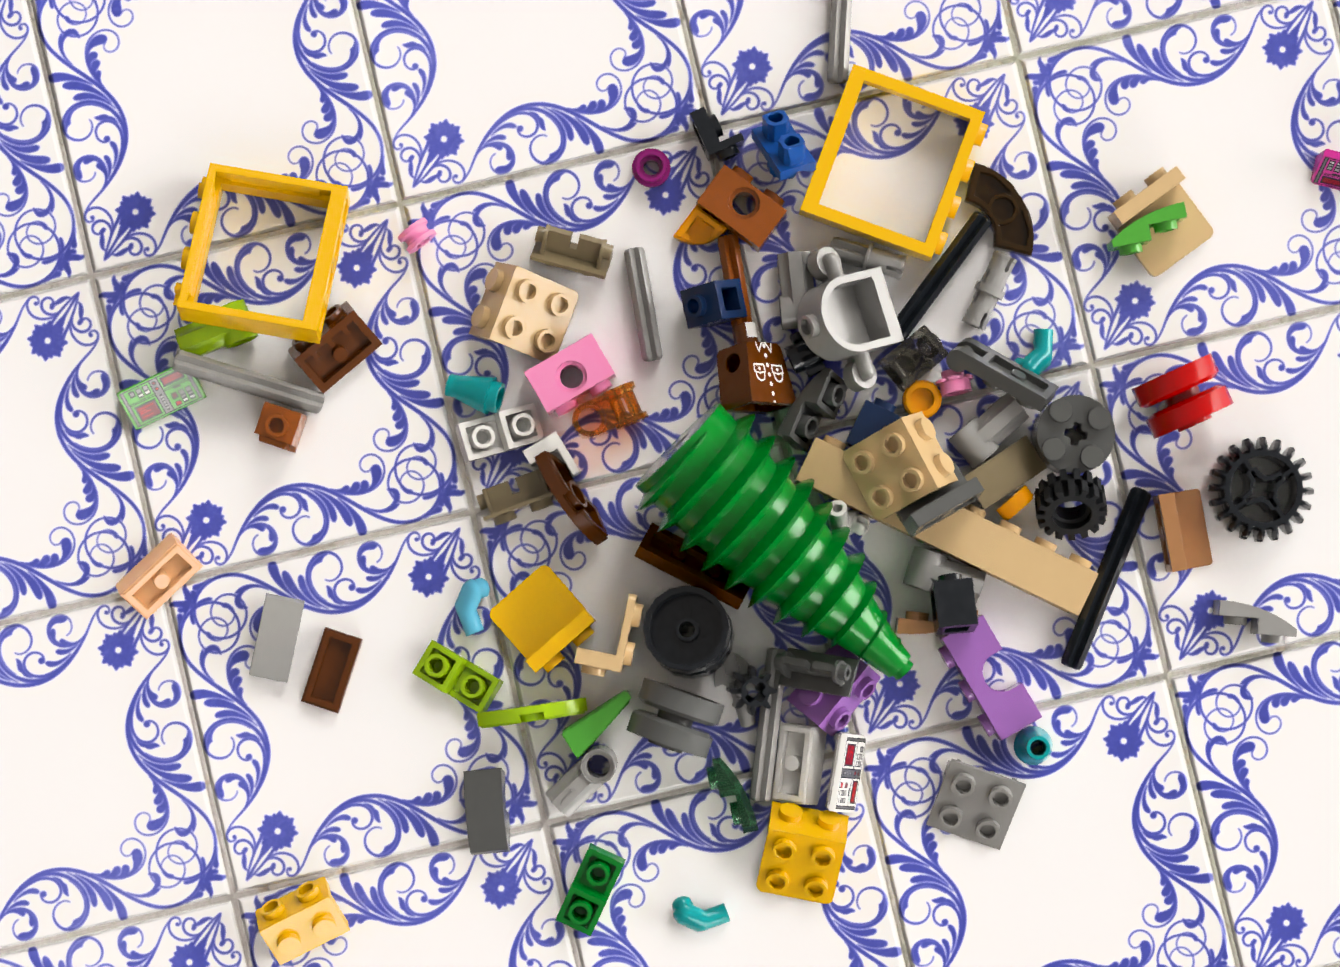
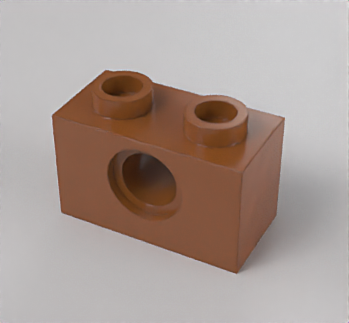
M724 164L697 200L696 205L724 225L731 233L736 234L743 242L759 252L786 216L787 210L782 207L785 201L768 188L761 192L751 184L753 177L742 168L735 165L733 169H730ZM740 196H747L753 200L755 209L747 215L738 214L732 205L734 200Z

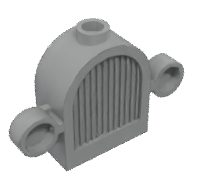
M822 247L812 252L807 260L809 272L815 279L822 281V284L810 289L802 297L797 315L798 330L807 346L817 356L828 361L846 359L848 363L843 369L844 382L850 390L860 392L874 386L877 380V372L869 353L902 342L904 337L881 266L844 275L839 254L831 247Z

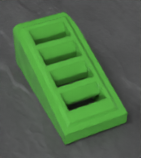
M628 690L618 693L562 730L561 735L577 759L583 756L628 705L632 698Z

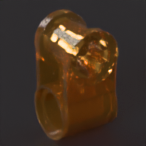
M634 381L606 391L601 396L579 405L573 412L572 426L575 433L583 439H595L648 418L647 411H642L633 391L636 387ZM621 398L624 399L626 406L629 410V413L626 412ZM584 411H594L600 417L601 424L593 431H586L578 423L579 416Z

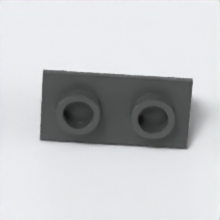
M788 648L782 654L777 653L775 655L774 668L779 669L781 673L778 681L780 686L850 698L860 660Z

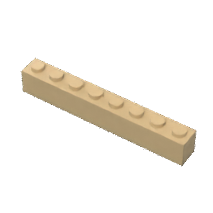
M825 435L823 440L816 437L794 481L799 483L807 479H813L814 486L812 490L830 499L841 500L846 503L847 507L857 510L910 537L896 513L882 520H877L873 516L843 459L846 444L829 435ZM972 504L912 537L1073 616H1079L1099 574L1090 569L1093 563L1073 553H1071L1068 559L1055 552L1057 545L1036 536L1034 542L1020 536L1022 531L1020 527L1003 519L997 525L985 519L987 513L985 510Z

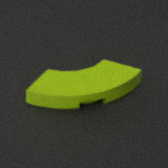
M585 697L504 708L476 714L478 727L489 728L584 714L585 711H588Z

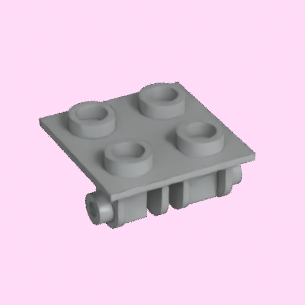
M959 759L948 760L944 771L945 777L926 825L1000 850L1026 784L1017 781L1015 778L1010 779L995 774L994 771L984 770L983 767L979 766L978 768L963 763Z

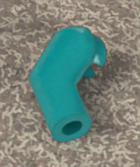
M1034 329L1033 351L1026 355L1024 359L1016 358L1014 362L1040 375L1052 362L1053 330Z
M687 896L678 897L672 903L673 917L677 923L696 932L705 931L730 922L724 903L705 910L694 906L691 898Z

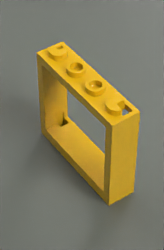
M853 64L799 215L929 262L934 253L941 255L946 243L948 233L942 232L947 217L955 218L962 197L955 195L960 181L968 182L975 161L968 158L973 145L980 147L988 128L987 124L982 123L985 112ZM863 84L969 122L925 242L819 204Z
M210 163L207 177L203 176L202 182H199L198 198L202 199L199 212L193 211L190 219L189 232L193 234L191 247L185 246L182 253L181 269L185 270L182 283L177 282L174 288L175 298L173 305L177 306L181 320L320 344L350 206L348 186ZM223 191L327 208L303 320L197 302Z

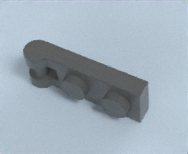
M973 338L963 339L946 357L947 365L951 370L956 372L969 371L981 378L988 387L1008 393L1015 397L1020 405L1028 409H1036L1041 412L1051 402L1059 388L1054 383L1023 368L1022 365Z

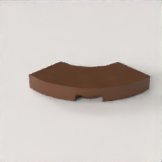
M547 451L534 457L554 497L577 528L596 545L607 540L608 534L597 507L583 494L574 481L567 465Z

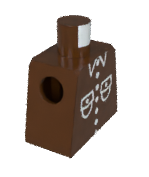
M755 322L734 325L732 330L735 345L722 349L717 354L721 405L728 412L769 414L790 407L796 397L781 347L777 343L759 342Z

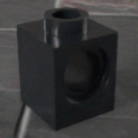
M960 573L940 575L938 581H933L929 589L935 636L974 632L978 626L973 577L962 578Z

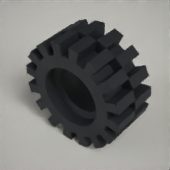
M1066 468L1060 469V476L1057 477L1053 472L1048 474L1047 481L1042 479L1038 483L1039 489L1035 488L1034 492L1036 519L1040 529L1044 528V532L1049 536L1055 531V538L1062 540L1064 535H1068V540H1075V534H1080L1082 539L1089 537L1088 530L1096 533L1099 530V524L1104 525L1106 522L1105 516H1107L1104 485H1101V480L1097 476L1093 478L1092 472L1087 470L1083 475H1080L1079 468H1073L1072 474H1067ZM1069 501L1082 502V504L1070 508L1059 506Z

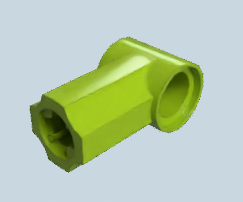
M244 299L221 306L249 311ZM194 322L174 330L180 350L200 356L223 347L233 348L258 337V333Z

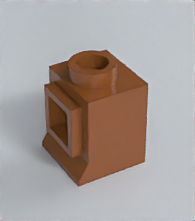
M265 401L254 433L259 434V441L296 453L308 416Z

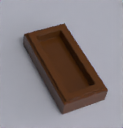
M325 627L301 699L302 702L335 713L340 712L361 649L362 638Z

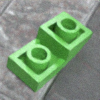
M1184 202L1155 210L1131 223L1107 244L1108 252L1119 250L1120 256L1143 252L1142 245H1146L1152 240L1150 228L1154 227L1155 234L1178 229L1177 223L1187 217Z

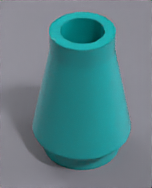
M451 373L446 382L445 395L455 398L485 415L489 412L497 413L503 403L505 384L498 382L496 377L464 376Z
M1026 727L1015 737V754L1025 764H1041L1049 758L1052 752V739L1040 727ZM1035 740L1042 743V750L1038 751L1037 754H1033L1030 749L1032 742Z

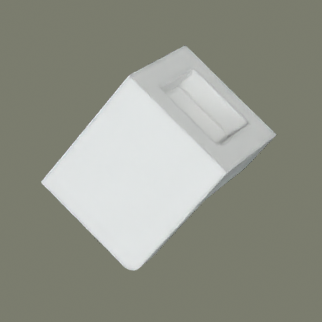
M556 431L522 451L534 470L539 468L534 457L547 451L567 465L573 478L581 473Z

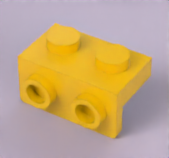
M325 877L305 882L297 890L279 899L269 900L255 911L259 933L280 965L350 931L348 921L331 895L329 884Z

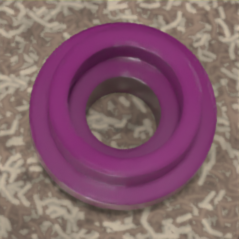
M645 149L639 152L633 160V176L642 186L649 188L658 187L670 175V161L658 149ZM648 162H654L658 165L659 170L655 175L645 173L644 166Z

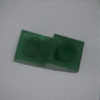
M720 756L712 757L713 766L706 767L710 790L718 789L720 798L736 795L737 801L729 803L734 826L742 824L743 833L759 830L752 805L738 777Z

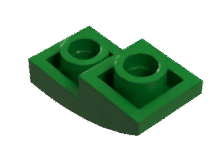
M590 843L555 920L591 936L626 859Z

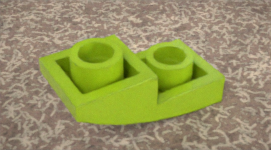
M431 640L412 674L443 693L449 694L478 713L488 710L504 681L434 640Z

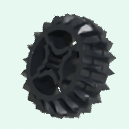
M1266 437L1257 438L1256 448H1254L1252 441L1247 438L1242 440L1243 453L1236 445L1228 447L1232 460L1223 455L1217 457L1218 464L1224 470H1210L1209 475L1219 479V484L1207 485V491H1218L1219 498L1209 500L1208 504L1210 507L1222 506L1223 510L1215 515L1217 521H1221L1229 516L1230 521L1225 527L1226 531L1233 532L1239 525L1241 526L1239 531L1240 539H1247L1253 530L1254 541L1263 542L1266 530L1271 541L1278 540V527L1285 534L1293 532L1289 519L1297 524L1303 523L1304 518L1297 512V509H1311L1312 505L1302 500V495H1313L1314 489L1311 487L1303 488L1302 481L1310 480L1312 473H1299L1298 469L1303 467L1306 461L1304 458H1300L1292 463L1290 459L1295 453L1293 447H1288L1280 454L1281 440H1274L1268 449ZM1248 459H1268L1277 464L1281 469L1270 475H1264L1257 467H1252ZM1238 468L1241 472L1239 476L1243 481V490L1235 497V500H1232L1231 481ZM1288 479L1289 498L1282 511L1280 508L1282 504L1277 497V491ZM1273 481L1267 485L1268 491H1264L1267 493L1266 497L1248 498L1253 494L1252 488H1257L1253 486L1254 482ZM1254 503L1259 505L1264 512H1268L1272 520L1267 522L1254 521L1244 516L1240 510Z

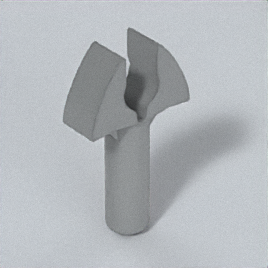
M735 653V658L739 665L738 673L741 675L746 674L750 664ZM723 664V666L715 671L714 685L715 687L722 684L726 687L734 686L735 681L725 673ZM731 693L734 701L737 697L735 696V694ZM747 704L736 709L741 727L746 728L755 724L754 715H750L747 712Z

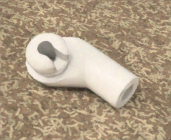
M841 500L832 501L833 508L829 515L832 530L848 526L850 527L849 536L853 533L860 536L867 533L870 525V519L867 515H860L857 510H847L846 503Z

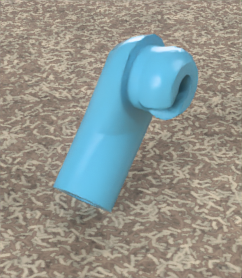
M483 578L467 580L463 584L455 602V609L466 637L484 630L476 610L481 599L487 597L490 592L489 584Z

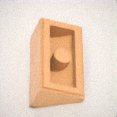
M170 533L116 584V588L124 600L145 619H148L203 565L176 536Z

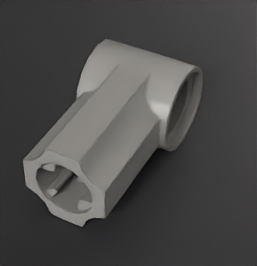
M791 251L777 254L778 276L781 288L779 309L782 330L798 329L797 315L800 301L807 291L814 288L813 276L807 266V260L811 254L810 251Z
M1006 393L994 402L979 418L976 419L974 417L948 441L969 465L975 469L1000 447L998 444L1024 423L1029 416L1016 399Z
M914 546L903 584L929 592L933 581H938L940 575L960 573L962 578L973 577L975 600L977 603L984 585L986 572L947 560L948 557Z
M596 745L591 747L545 793L546 796L560 812L569 818L604 783L612 778L618 763L616 754L608 746ZM594 755H603L609 761V770L603 774L594 773L589 767V758Z

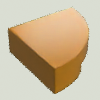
M696 205L673 235V238L688 245H704L717 240L727 231V228Z

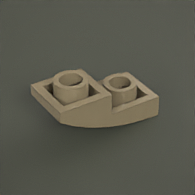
M1025 435L964 475L967 481L974 477H977L984 491L977 501L982 509L985 510L1038 475L1047 466L1039 457L1027 435Z

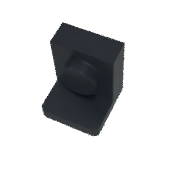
M705 107L690 113L689 121L708 161L717 158L720 163L740 153L738 148L744 144L742 133L720 142L718 137L723 135V131L715 114L708 116Z

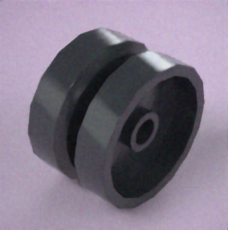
M684 585L668 589L655 598L646 612L643 625L647 648L662 668L678 677L695 679L708 676L723 666L732 652L735 635L731 618L717 597L703 588ZM689 626H693L695 628L693 635H691L690 637H684L681 635L688 633Z

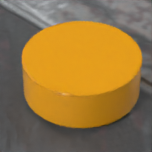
M918 380L911 383L905 389L902 396V405L908 415L922 411L926 418L936 414L942 402L938 387L926 380Z
M1023 485L1004 501L996 511L1004 520L1008 521L1034 498V494L1026 485Z

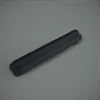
M978 211L972 214L898 314L897 319L904 341L991 225V221L984 214Z

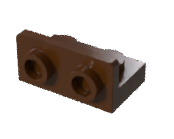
M346 301L341 306L336 304L327 310L320 344L293 340L291 343L292 347L288 349V352L297 365L324 394L380 347L382 342Z

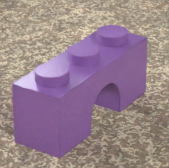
M978 615V626L974 632L948 634L939 638L943 646L938 649V652L949 669L954 666L957 668L963 679L957 684L969 703L975 700L983 714L977 716L988 737L995 734L997 739L1002 741L1042 718L1023 683L1017 682L1007 689L994 690L985 682L983 677L984 664L990 656L1002 650V647L983 615Z

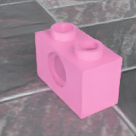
M592 333L524 372L547 413L550 415L556 412L559 417L578 407L579 404L576 399L590 392L592 397H595L612 387L613 385L610 380L616 377ZM571 367L578 368L583 373L582 383L576 388H567L561 382L562 373Z

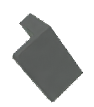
M952 461L954 473L958 481L946 488L932 492L896 512L910 537H914L975 502L984 491L977 477L967 481L956 463Z

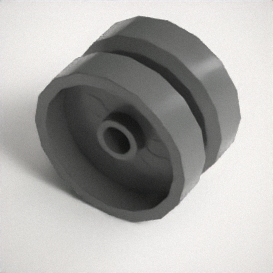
M645 677L638 697L643 703L658 708V714L642 709L633 710L626 730L649 739L648 742L678 753L686 752L707 758L713 738L709 733L692 727L693 722L708 726L718 725L725 705Z

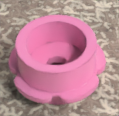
M949 369L941 372L942 379L935 382V385L940 387L942 397H953L972 391L970 380L973 379V375L965 374L964 370L956 372Z

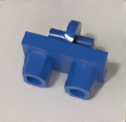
M780 109L764 114L762 116V126L752 129V139L767 160L766 165L770 174L782 181L794 178L799 171L811 172L816 170L815 159L805 146L802 136L796 133L790 124L789 117L785 111Z

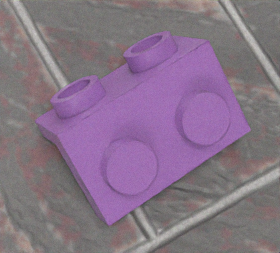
M835 645L832 648L829 647L824 653L858 659L856 655L839 645ZM859 659L860 662L850 698L795 688L786 700L832 737L849 723L852 713L859 704L873 694L876 684L881 677Z

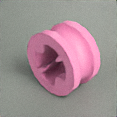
M425 217L411 224L398 236L400 242L407 243L408 247L406 250L409 254L422 248L437 234L434 229L427 228L428 221Z

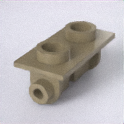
M547 224L546 227L538 226L535 236L536 243L530 260L605 280L614 248L613 245L607 244L606 239L580 234L577 244L571 242L573 231L554 227L550 224Z
M539 468L515 478L520 490L518 493H512L508 481L482 489L483 494L477 495L476 498L481 510L489 509L490 515L483 517L484 521L493 520L495 526L516 519L515 511L530 506L531 511L535 512L553 505L552 497L554 495L552 492H549L548 485Z

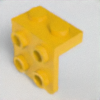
M546 565L540 566L490 611V618L527 659L526 663L535 673L542 668L549 673L565 659L561 653L563 649L571 642L578 647L595 632L590 627L596 621L595 618L553 570Z
M772 801L767 836L757 877V889L766 893L817 903H831L846 847L849 816L828 810L821 811L801 807L794 803Z

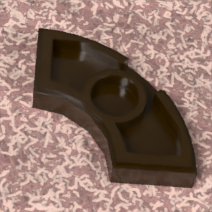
M975 163L970 175L964 202L977 207L991 221L990 226L993 231L994 249L1031 257L1034 241L1033 224L1029 210L1015 187L1001 174L984 165Z

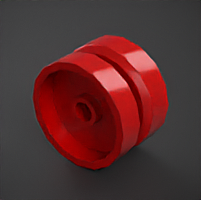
M1211 353L1131 389L1139 407L1148 408L1164 401L1167 407L1150 415L1146 421L1154 439L1177 429L1178 432L1195 426L1212 418V413L1234 403L1226 385L1218 384L1202 392L1198 386L1214 378L1219 372Z

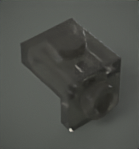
M923 325L882 358L878 364L903 393L947 357L948 352L943 347L938 336Z

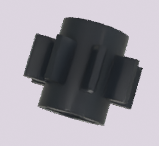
M799 331L790 335L789 338L792 344L785 347L784 350L796 374L805 370L810 378L826 368L823 363L825 359L817 356L807 346Z
M748 665L746 674L741 675L735 671L732 673L736 681L734 686L727 687L726 691L735 694L737 697L732 703L734 708L739 709L744 704H747V712L750 715H755L756 707L764 706L768 709L771 708L767 700L770 694L777 693V689L768 686L766 683L771 677L769 672L764 671L757 677L755 666ZM748 683L756 685L755 690L758 693L754 698L748 695L749 692L745 688Z

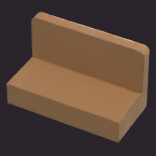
M1191 489L1152 496L1166 573L1211 565L1213 560L1200 490Z

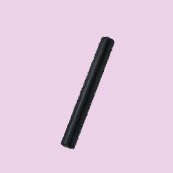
M1133 487L1130 489L1097 570V573H1099L1080 612L1062 656L1061 663L1067 667L1080 670L1084 664L1151 499V493L1142 488Z

